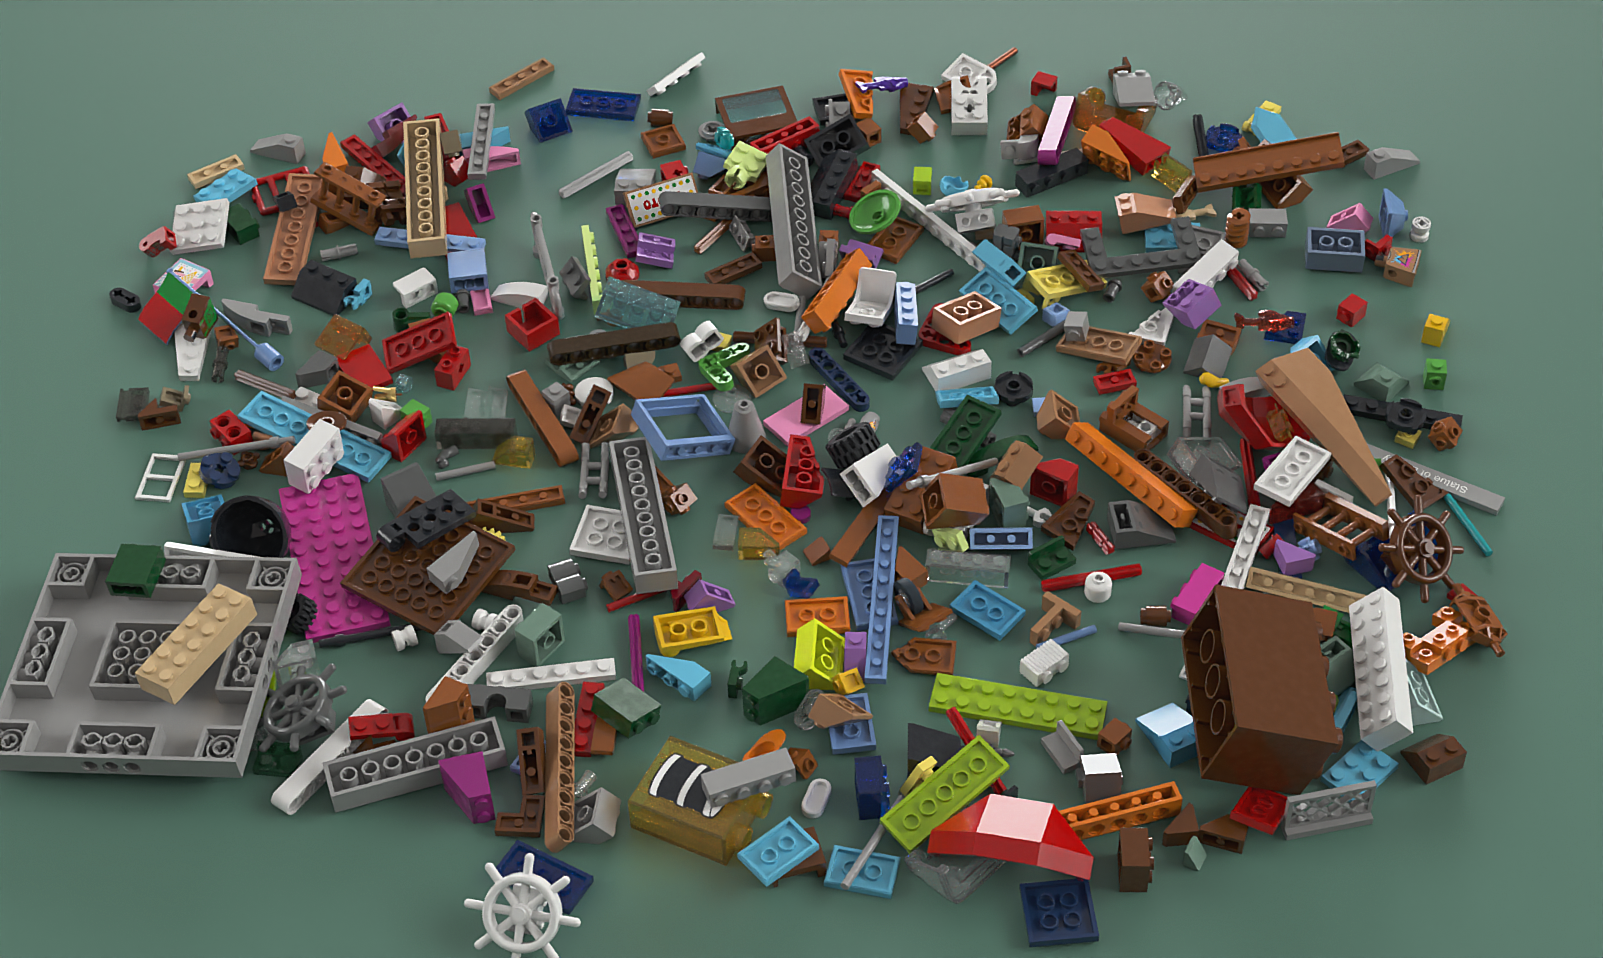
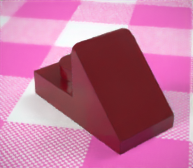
M697 570L687 575L682 582L678 581V589L670 590L673 610L675 612H678L687 603L684 595L699 579L702 580V575Z

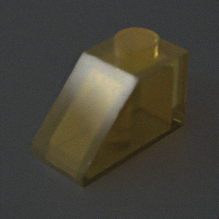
M512 436L497 446L492 461L498 465L530 469L535 457L533 438Z
M739 528V560H780V544L761 528Z

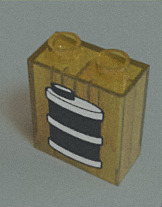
M670 736L628 800L630 825L635 830L727 866L735 851L740 852L750 844L753 835V828L750 826L756 817L764 819L768 815L773 802V794L768 792L758 793L745 799L729 802L724 806L710 808L702 789L701 774L738 762Z

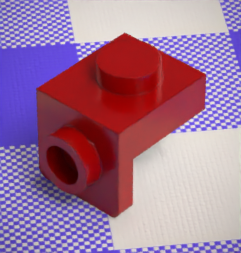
M1385 235L1376 243L1366 239L1365 256L1375 261L1377 254L1388 256L1390 248H1392L1393 238Z

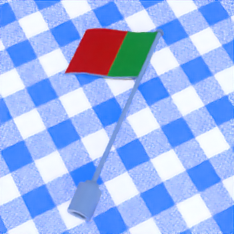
M172 268L166 270L167 276L157 292L145 305L138 319L166 345H168L173 333L182 323V316L191 294H199L176 275ZM214 307L219 317L256 348L254 356L270 371H276L282 366L284 357L268 343L259 345Z

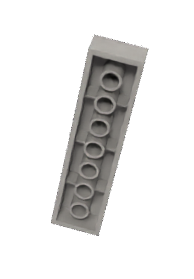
M495 716L322 763L335 813L442 784L443 780L438 760L483 751L486 771L508 766L505 747Z

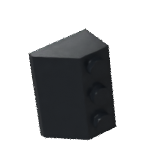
M310 260L299 271L291 297L337 317L346 308L343 303L344 298L354 295L353 290L357 285V281L352 276Z

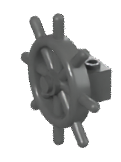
M329 664L320 676L305 674V666L299 665L295 678L284 683L276 691L268 689L266 696L270 699L264 709L263 717L259 719L257 728L264 726L270 734L259 746L260 752H266L276 740L290 742V750L296 752L299 746L335 732L336 712L331 708L333 698L347 692L346 686L331 689L326 683L336 670L335 664Z

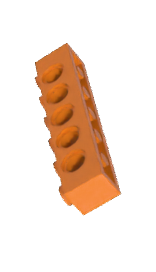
M1175 781L1060 810L1059 812L1080 840L1119 831L1120 828H1130L1179 815L1183 798Z

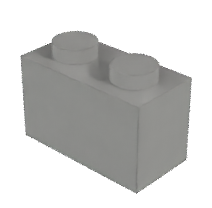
M1249 208L1248 212H1250L1251 218L1248 237H1286L1288 226L1286 209Z

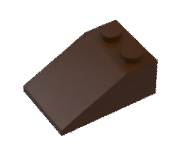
M760 435L733 473L749 485L756 483L764 491L781 497L787 454Z

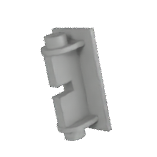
M734 215L729 231L741 250L745 252L747 247H752V244L755 243V237L753 233H750L751 230L744 220H739Z

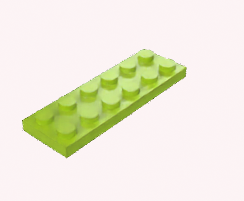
M978 735L882 816L880 823L911 854L930 837L932 829L959 813L1008 771L1010 765Z

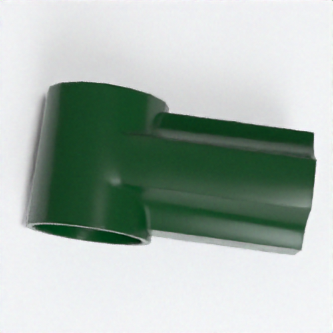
M397 308L392 312L394 330L398 333L408 329L409 323L427 318L431 319L430 312H409L405 308Z

